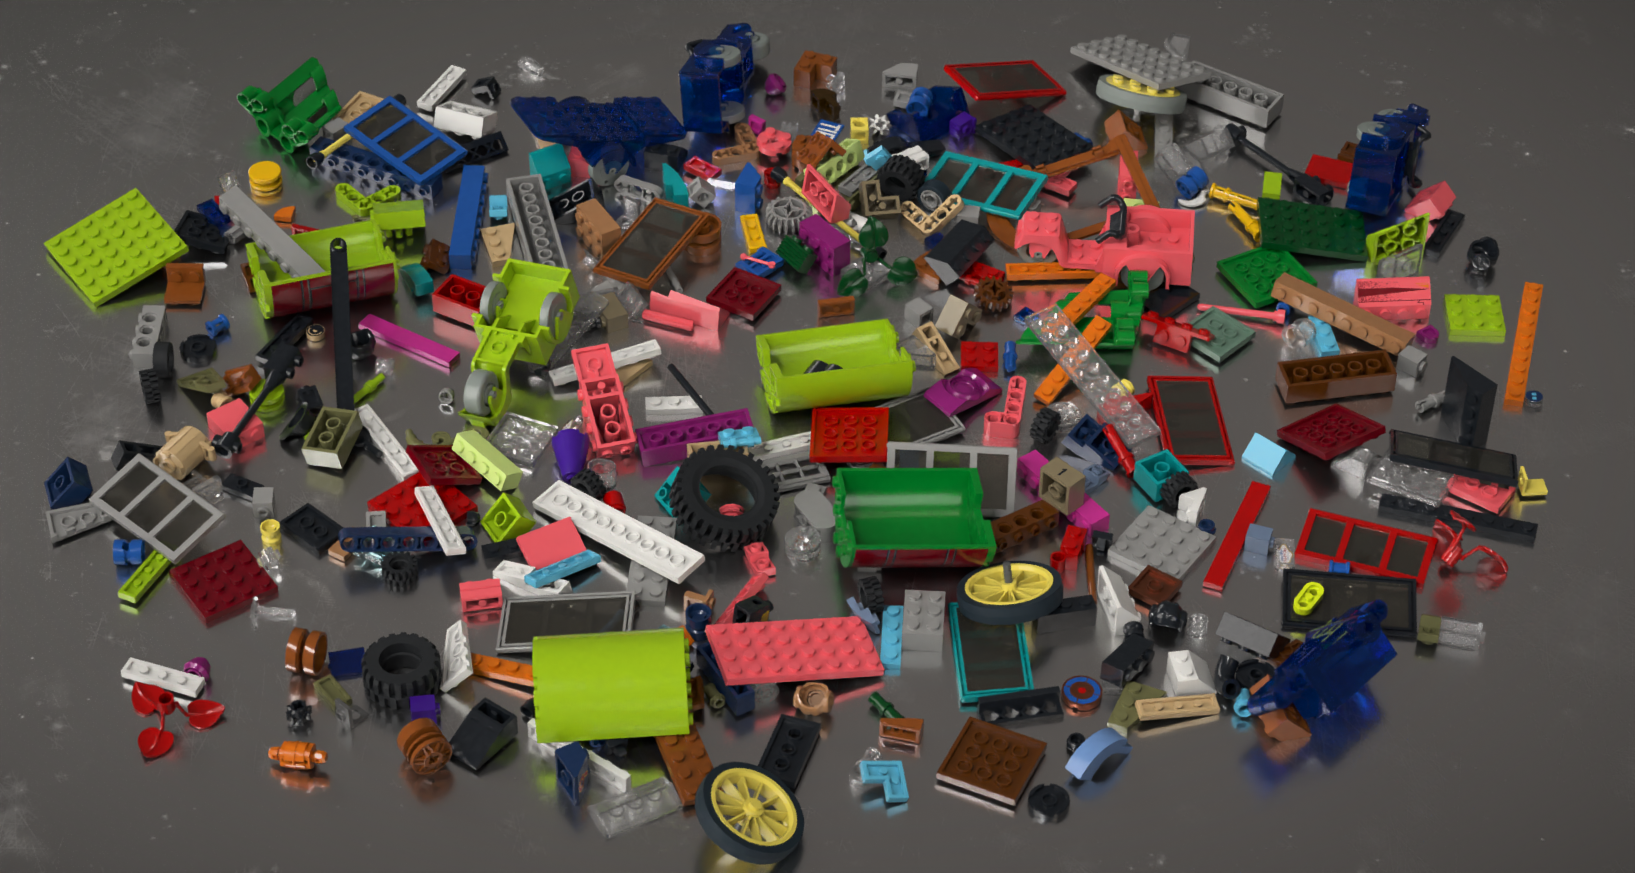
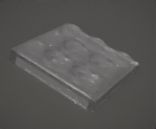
M507 411L486 440L511 462L534 468L551 444L553 435L555 437L558 434L559 428L555 425Z

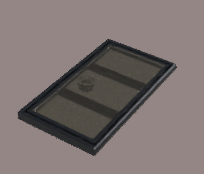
M1394 429L1389 431V461L1517 487L1518 471L1515 454Z
M1283 568L1282 627L1416 638L1418 635L1416 579ZM1309 582L1321 584L1324 588V594L1315 609L1309 615L1297 614L1293 609V603L1302 588Z

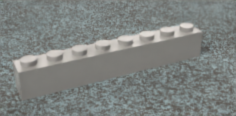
M236 185L219 197V209L221 212L231 217L232 222L236 226H240L245 235L255 241L258 248L264 249L269 258L280 265L284 273H288L292 278L326 272Z

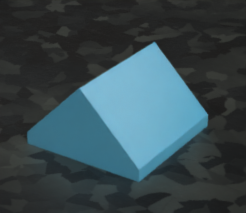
M1256 432L1242 455L1243 460L1272 477L1296 458V454Z

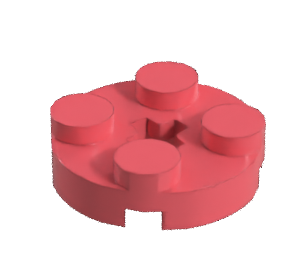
M768 127L757 137L759 151L765 155L776 156L777 153L785 155L791 150L792 141L790 133Z

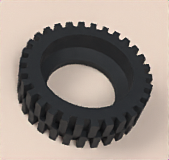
M718 444L716 450L713 445H709L706 451L702 447L698 449L697 453L695 451L691 453L689 458L687 457L683 464H681L669 494L671 499L669 505L670 508H673L672 516H678L676 520L678 526L684 524L682 531L685 534L690 531L692 533L690 539L693 541L697 537L701 539L700 545L705 546L707 542L710 543L709 549L715 550L717 546H720V551L726 552L728 547H730L731 552L737 551L739 546L741 550H744V546L760 541L767 533L780 504L778 502L780 492H777L779 486L778 483H774L776 478L774 474L768 476L770 468L768 466L762 468L763 461L760 458L754 461V454L751 452L746 456L743 454L744 449L739 448L738 452L734 451V446L731 445L728 446L727 450L724 449V444ZM717 474L737 480L753 496L755 500L754 506L748 512L738 516L723 515L714 511L705 503L701 496L699 488L701 478L706 475Z

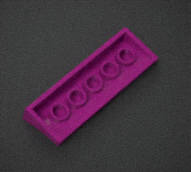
M748 408L638 428L635 429V432L637 434L643 467L686 459L687 444L719 441L718 432L728 428L737 430L746 426L753 427Z

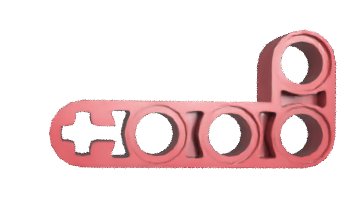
M1013 376L1010 378L1004 412L990 411L985 414L984 433L987 436L1014 439L1019 436L1026 396V379L1024 377Z

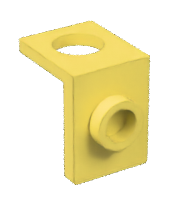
M1520 466L1518 487L1521 495H1547L1548 490L1544 479H1528L1524 466Z

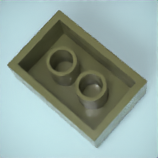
M322 407L301 448L306 464L337 469L343 468L363 428L358 411Z

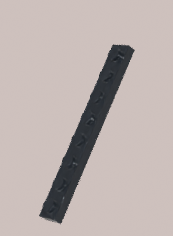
M1382 493L1378 509L1380 512L1434 523L1436 519H1439L1449 526L1462 528V523L1453 520L1449 512L1453 510L1461 517L1467 519L1479 532L1535 543L1538 528L1536 523Z

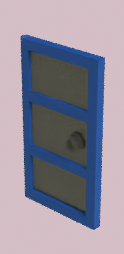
M388 96L344 126L346 133L419 186H423L468 154V150L392 96Z

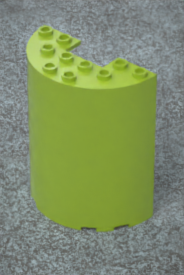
M888 318L756 335L757 355L760 366L763 367V369H760L761 381L764 384L768 407L773 414L908 396L912 388L913 372L916 371L915 361L911 359V354L907 353L905 347H900V356L896 343H899V334L895 332L894 325H891ZM814 360H820L827 364H836L843 368L803 374Z
M684 627L533 637L532 668L537 743L689 734V725H693V713H688V710H692V698L687 696L691 695V682L687 683V681L691 680L690 668H686L690 667V654L687 653L690 652L689 639L685 638Z

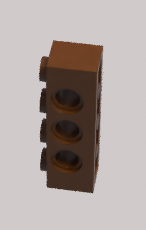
M1042 499L992 521L991 526L997 546L995 554L1057 527L1059 511Z

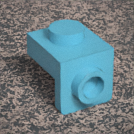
M882 145L872 152H869L867 149L863 150L865 163L869 167L872 166L875 171L892 157Z
M490 195L489 217H493L496 220L507 217V195Z

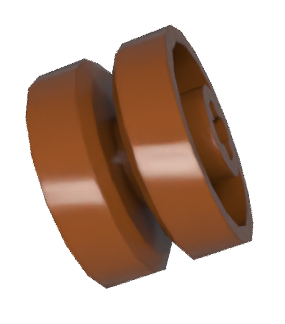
M709 213L710 219L687 245L685 251L695 256H709L719 251L722 235L721 221L717 216ZM686 217L683 220V235L693 225L696 219Z
M295 627L289 636L286 647L285 665L287 671L301 673L303 670L306 675L318 676L324 667L327 655L328 639L326 632L313 630L309 633L308 629Z

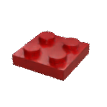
M961 341V370L977 368L981 372H998V342Z

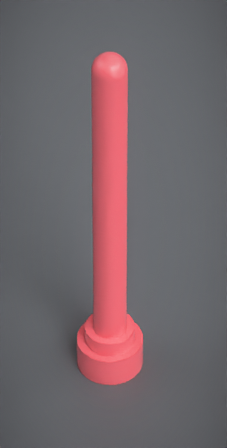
M1202 303L1197 305L1199 311H1206L1214 306L1226 314L1273 319L1277 324L1285 323L1286 310L1283 309L1268 312Z

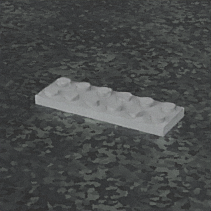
M638 515V521L675 540L677 518ZM631 559L626 591H635L636 600L640 606L665 607L669 579Z

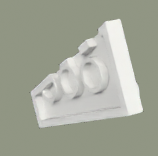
M462 620L449 627L446 633L442 681L439 687L445 693L473 674L467 623Z

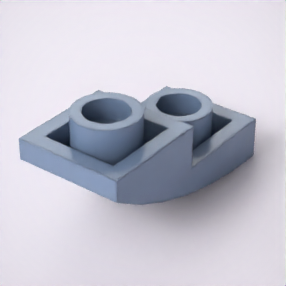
M1096 463L1085 468L1083 474L1086 476L1084 492L1087 495L1093 492L1110 476L1111 472Z
M854 597L846 600L854 616L859 617L868 630L875 634L881 633L877 626L881 623L876 613L871 614L868 607L864 609L861 602L856 603Z

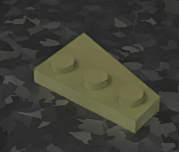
M212 367L177 379L179 387L205 393H219L222 391V388L227 387L225 380Z
M1127 682L1108 720L1107 728L1112 727L1114 730L1128 733L1140 722L1135 707L1136 700L1167 697V692L1137 682Z

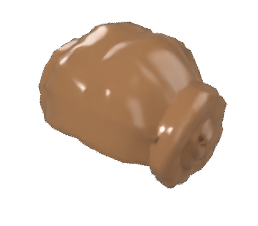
M808 682L803 686H798L793 697V706L799 708L806 715L820 716L823 713H830L834 705V693L828 689V686L822 683Z

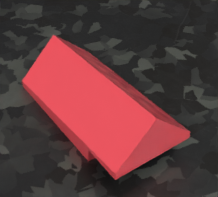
M670 290L668 297L654 291L650 293L649 310L692 320L696 326L718 331L730 315V312L672 290Z

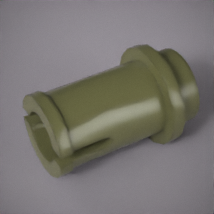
M713 683L705 685L704 694L710 700L709 704L714 708H721L725 704V696L719 693Z

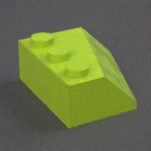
M1428 212L1367 235L1366 246L1371 263L1423 257L1430 213Z

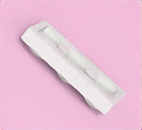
M690 396L645 397L646 416L703 414V411Z

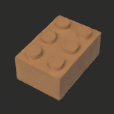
M594 198L576 205V233L585 241L586 246L592 249L594 255L601 260L621 237V227L597 199ZM618 253L614 258L620 257L622 254Z

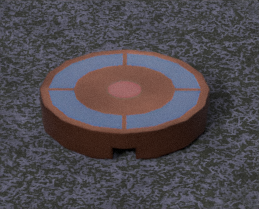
M1073 676L1063 683L1061 697L1063 702L1071 708L1074 706L1078 710H1090L1100 703L1103 690L1101 684L1089 676Z

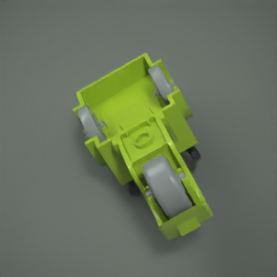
M508 258L501 273H493L492 278L494 281L488 283L482 293L480 314L472 313L471 315L474 321L473 327L480 345L472 359V373L469 375L464 388L463 401L465 408L459 411L458 415L469 421L472 426L485 428L486 425L494 427L500 425L512 401L509 368L514 359L543 365L542 368L535 370L536 376L545 375L550 371V357L556 344H560L566 338L571 327L574 308L580 298L571 269Z

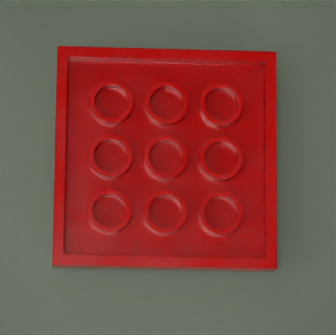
M889 407L813 408L810 463L887 462Z
M418 472L367 502L368 508L372 511H386V523L390 527L431 526L414 491L415 487L432 485H428L421 473ZM450 485L434 486L454 525L467 518V511L478 512V505L456 487ZM407 537L405 539L409 541L412 539V537ZM426 537L424 541H428L432 537Z

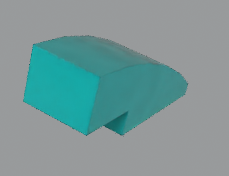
M662 163L666 199L673 198L674 203L689 207L688 191L684 181L672 167Z
M413 263L400 267L399 272L410 291H414L417 297L434 292L433 280L422 265Z

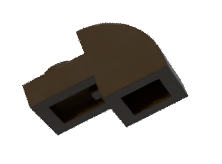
M823 88L811 90L810 105L818 113L826 112L833 121L840 119L841 106L837 101V93Z

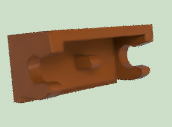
M252 364L226 370L225 375L222 377L228 385L227 389H225L228 396L249 392L262 379Z

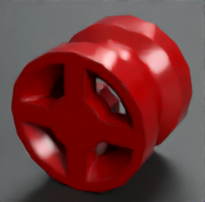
M775 167L764 170V186L768 189H776L781 186V183L776 182L770 177V173Z

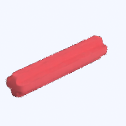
M644 309L642 313L644 320L687 331H693L695 326L692 320Z

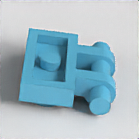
M746 426L737 430L728 428L718 432L719 442L724 444V448H728L729 445L734 446V449L740 446H748L749 448L762 443L761 436H759L756 427Z

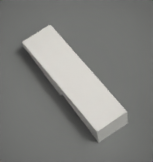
M503 560L493 571L495 577L537 595L573 594L570 581L558 579L539 588H534L525 583L524 576L536 571V567Z

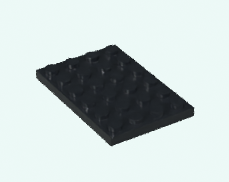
M1030 104L988 121H983L975 126V132L1022 164L1029 165L1032 170L1035 169V166L1041 164L1046 166L1091 151L1092 147H1094Z

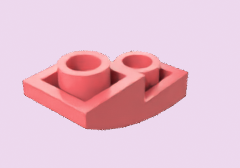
M754 542L744 546L746 557L755 575L765 572L768 576L776 574V567L770 560L769 551L763 542Z

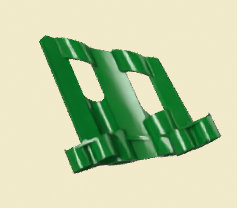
M314 57L309 58L269 93L259 87L256 88L249 85L237 95L238 102L253 116L261 134L266 137L272 135L280 141L282 147L288 153H293L300 146L312 140L319 133V129L342 109L334 89L330 90L322 65ZM312 77L316 90L295 107L293 102L295 91ZM326 105L327 113L314 124L308 121Z
M1147 270L1128 271V290H1112L1095 305L1111 307V317L1101 318L1112 324L1110 331L1095 349H1134L1139 324L1142 322L1141 316L1144 313L1145 300L1149 296ZM1080 292L1068 293L1065 299L1058 300L1050 309L1047 320L1043 324L1030 325L1015 343L1025 345H1068L1071 347L1078 338H1061L1057 343H1054L1046 338H1042L1040 334L1041 330ZM1083 317L1066 334H1079L1080 336L1094 317Z

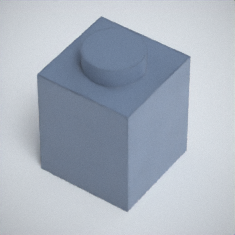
M1250 523L1245 538L1244 551L1267 556L1269 548L1273 549L1275 544V537H1272L1273 528Z

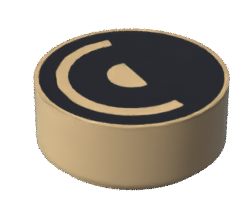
M318 324L311 325L306 329V336L310 341H320L325 337V329Z

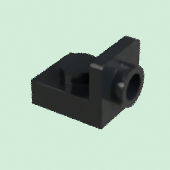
M491 76L477 79L471 90L473 94H485L488 92L490 98L495 99L500 93L501 88L495 77Z
M306 385L297 390V401H300L301 405L307 402L310 411L323 407L324 404L316 385Z

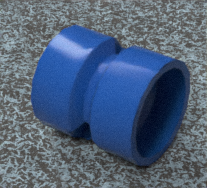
M925 87L915 88L906 106L907 113L915 119L926 117L933 101L932 92Z
M1194 166L1186 172V175L1176 180L1175 184L1178 191L1185 198L1190 199L1198 193V190L1203 189L1209 184V179L1201 168Z
M115 539L113 543L114 564L127 565L130 562L132 565H141L145 561L144 539H132L130 542L127 539Z

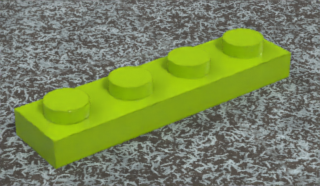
M161 541V543H163L172 551H175L178 548V546ZM154 550L118 591L119 598L136 604L169 566L171 561Z

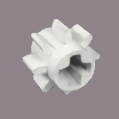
M876 114L875 120L869 119L871 125L868 128H872L873 135L879 132L881 136L883 135L882 130H889L886 126L890 121L885 120L886 115L879 117ZM878 122H879V123H882V126H881V127H879V126L876 127V123H878Z

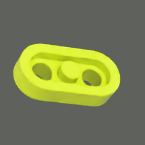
M1317 582L1307 583L1294 599V611L1299 615H1309L1323 598V586Z

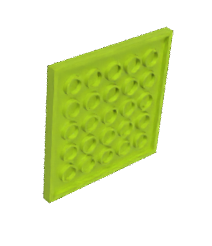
M134 188L43 243L45 248L95 308L189 251L188 246L137 188Z

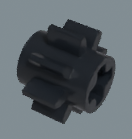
M294 700L290 705H287V720L292 719V725H304L308 720H311V705L306 706L305 700Z

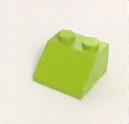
M504 492L480 521L494 542L517 538L528 533L537 523L519 498Z

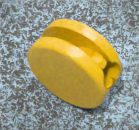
M261 161L249 168L250 186L257 191H272L282 184L281 167L275 162Z

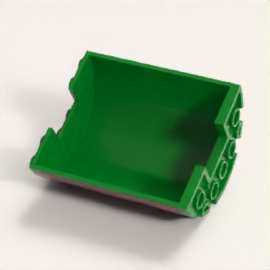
M837 468L836 476L832 478V486L835 488L833 516H835L836 530L833 533V543L837 544L836 557L840 558L844 568L988 567L989 562L993 561L997 546L990 520H983L981 512L983 490L977 468Z

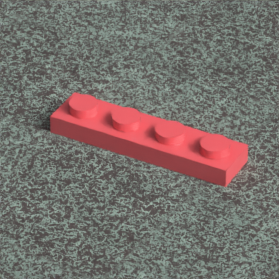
M765 572L752 576L714 624H732L735 604L755 596L756 593L763 590L765 587L764 583L768 580L769 576Z

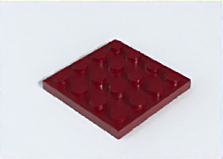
M1336 403L1278 429L1277 437L1323 460H1330L1338 454L1345 453L1349 449L1361 446L1371 439L1378 438V436L1386 433V428L1384 425Z
M238 540L169 570L170 577L205 623H209L279 592L276 583L242 540Z

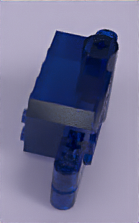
M1374 600L1350 608L1341 617H1334L1326 625L1309 630L1305 641L1274 670L1275 675L1248 699L1247 708L1249 712L1254 716H1261L1284 709L1293 702L1304 720L1312 717L1317 719L1323 714L1330 715L1334 713L1338 707L1350 699L1398 655L1381 629L1380 623L1388 615V608L1385 602Z

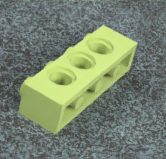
M846 138L839 143L847 151L842 157L838 154L834 156L827 152L815 169L830 183L836 182L840 176L848 173V170L859 165V162L863 160L864 153L859 139Z

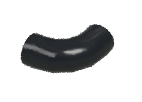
M1221 654L1214 673L1215 689L1222 697L1235 699L1241 690L1239 682L1234 679L1239 662Z

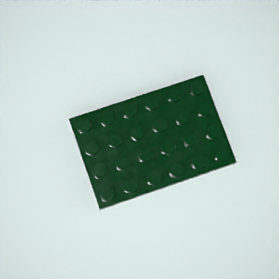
M1258 197L1256 204L1261 248L1367 262L1368 251L1362 211Z

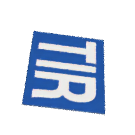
M821 119L811 133V136L818 131L835 141L845 125Z

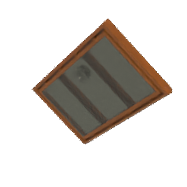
M655 197L593 268V272L650 290L708 222L710 214Z

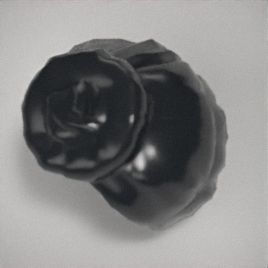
M1488 236L1473 241L1467 251L1468 261L1478 270H1487L1494 266L1499 257L1497 241Z
M368 328L351 333L352 359L355 361L368 358L374 352L376 340L372 331Z
M1164 600L1158 605L1153 604L1148 615L1149 626L1157 624L1177 628V631L1182 633L1187 625L1188 613L1177 602Z

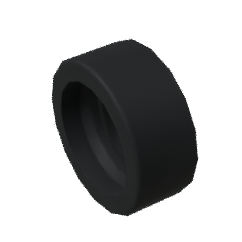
M155 342L152 362L157 377H171L173 374L174 350L171 342Z

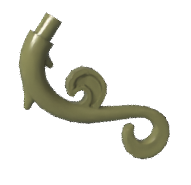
M473 426L464 430L474 429L487 441L490 436L486 428ZM412 429L405 431V440L408 445H432L425 444L422 440L417 439ZM438 431L433 433L431 439L434 445H453L455 437L451 439L449 433Z

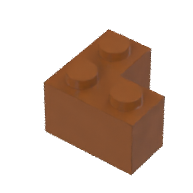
M805 50L794 68V86L810 89L815 80L832 83L837 74V57Z

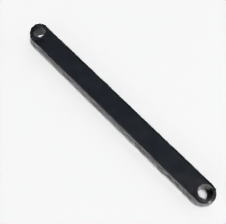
M335 238L330 243L336 403L339 409L354 411L347 244L344 239ZM340 246V247H342V248H341V249H336V248H334V247Z

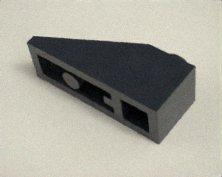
M119 440L111 460L115 470L120 471L139 453L153 462L156 452L163 446ZM141 465L134 472H139L147 469Z

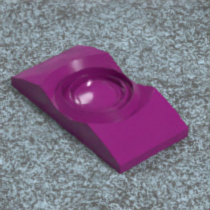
M966 368L953 378L939 380L924 393V397L948 417H951L1002 393L1003 389L977 368Z

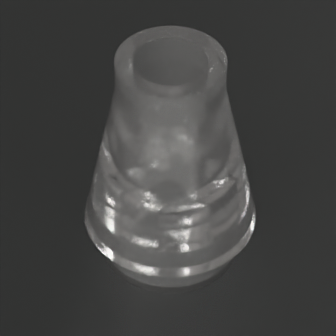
M523 55L518 62V67L522 71L541 76L544 72V67L529 55Z

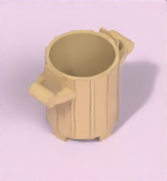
M184 426L178 432L166 431L164 433L166 444L156 452L153 463L175 479L182 480L203 460L215 461L217 456L211 440L209 441L197 428Z

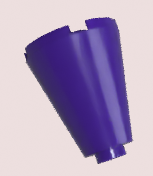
M579 429L560 430L557 436L554 437L553 435L551 441L562 479L568 484L571 483L572 477L584 469L590 446L589 435L586 432L585 435L580 433Z

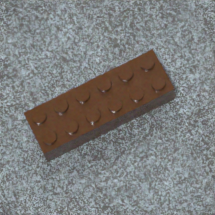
M1385 349L1277 362L1275 380L1285 403H1295L1394 391L1397 372Z

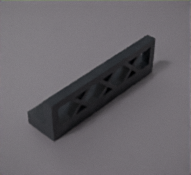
M501 131L461 145L472 155L470 161L460 159L454 167L447 168L444 171L447 174L463 168L464 165H471L508 151V146ZM500 141L502 149L492 148L493 143ZM486 148V155L482 156L476 153L477 149ZM449 149L439 153L435 157L436 163L438 164L455 151Z
M1059 686L978 697L979 720L999 727L1064 718L1060 704L1061 691ZM1049 707H1056L1057 712L1050 713L1045 709ZM1033 710L1037 713L1035 715H1028L1025 712ZM1013 713L1017 716L1015 718H1008L1005 715ZM985 716H993L996 719L994 721H986Z

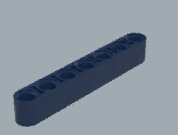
M431 526L347 527L341 529L338 534L340 546L345 552L444 551ZM455 526L466 546V550L474 549L478 541L473 528L469 526ZM471 536L469 540H463L465 537ZM368 537L372 538L370 541H364ZM392 537L390 541H384L385 538ZM412 537L411 540L404 541L405 538ZM426 537H432L430 540L424 541ZM346 538H353L349 542L344 541Z

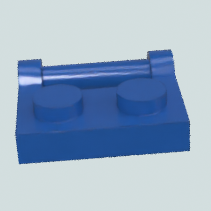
M760 247L750 257L767 262L774 261L776 263L775 268L771 269L767 265L747 259L738 261L735 267L764 278L783 266L784 259L767 248Z

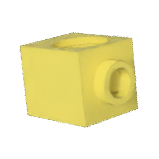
M868 117L850 118L851 139H859L861 144H868Z

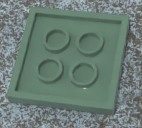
M1214 306L1189 322V324L1193 325V328L1207 329L1210 331V334L1215 335L1211 341H1205L1193 336L1191 346L1219 363L1252 340L1256 334V331Z

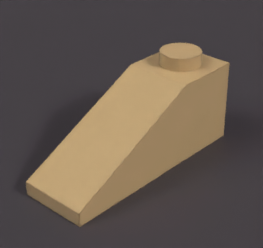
M932 321L915 329L910 336L919 353L943 376L960 369Z

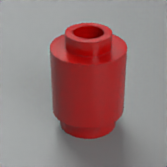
M616 490L607 492L603 497V502L625 514L626 506L621 492Z

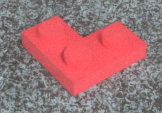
M1068 171L1048 178L1043 187L1069 197L1077 188V182L1066 178L1071 172Z

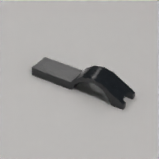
M900 136L885 138L867 149L869 152H872L882 145L890 153L896 149L906 150L918 145L929 156L943 155L946 151L940 139L907 142L906 139Z

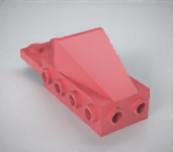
M609 344L571 350L579 383L577 396L578 400H582L583 403L581 407L582 418L586 424L587 434H591L590 446L592 452L596 453L597 458H610L616 454H630L635 450V444L638 443L637 434L633 432V419L628 413L629 405L627 398H624L623 382L619 380L618 373L616 374Z

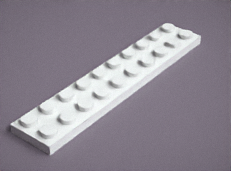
M560 480L555 482L532 502L533 508L558 521L570 516L577 531L677 584H680L705 561V556L702 553Z

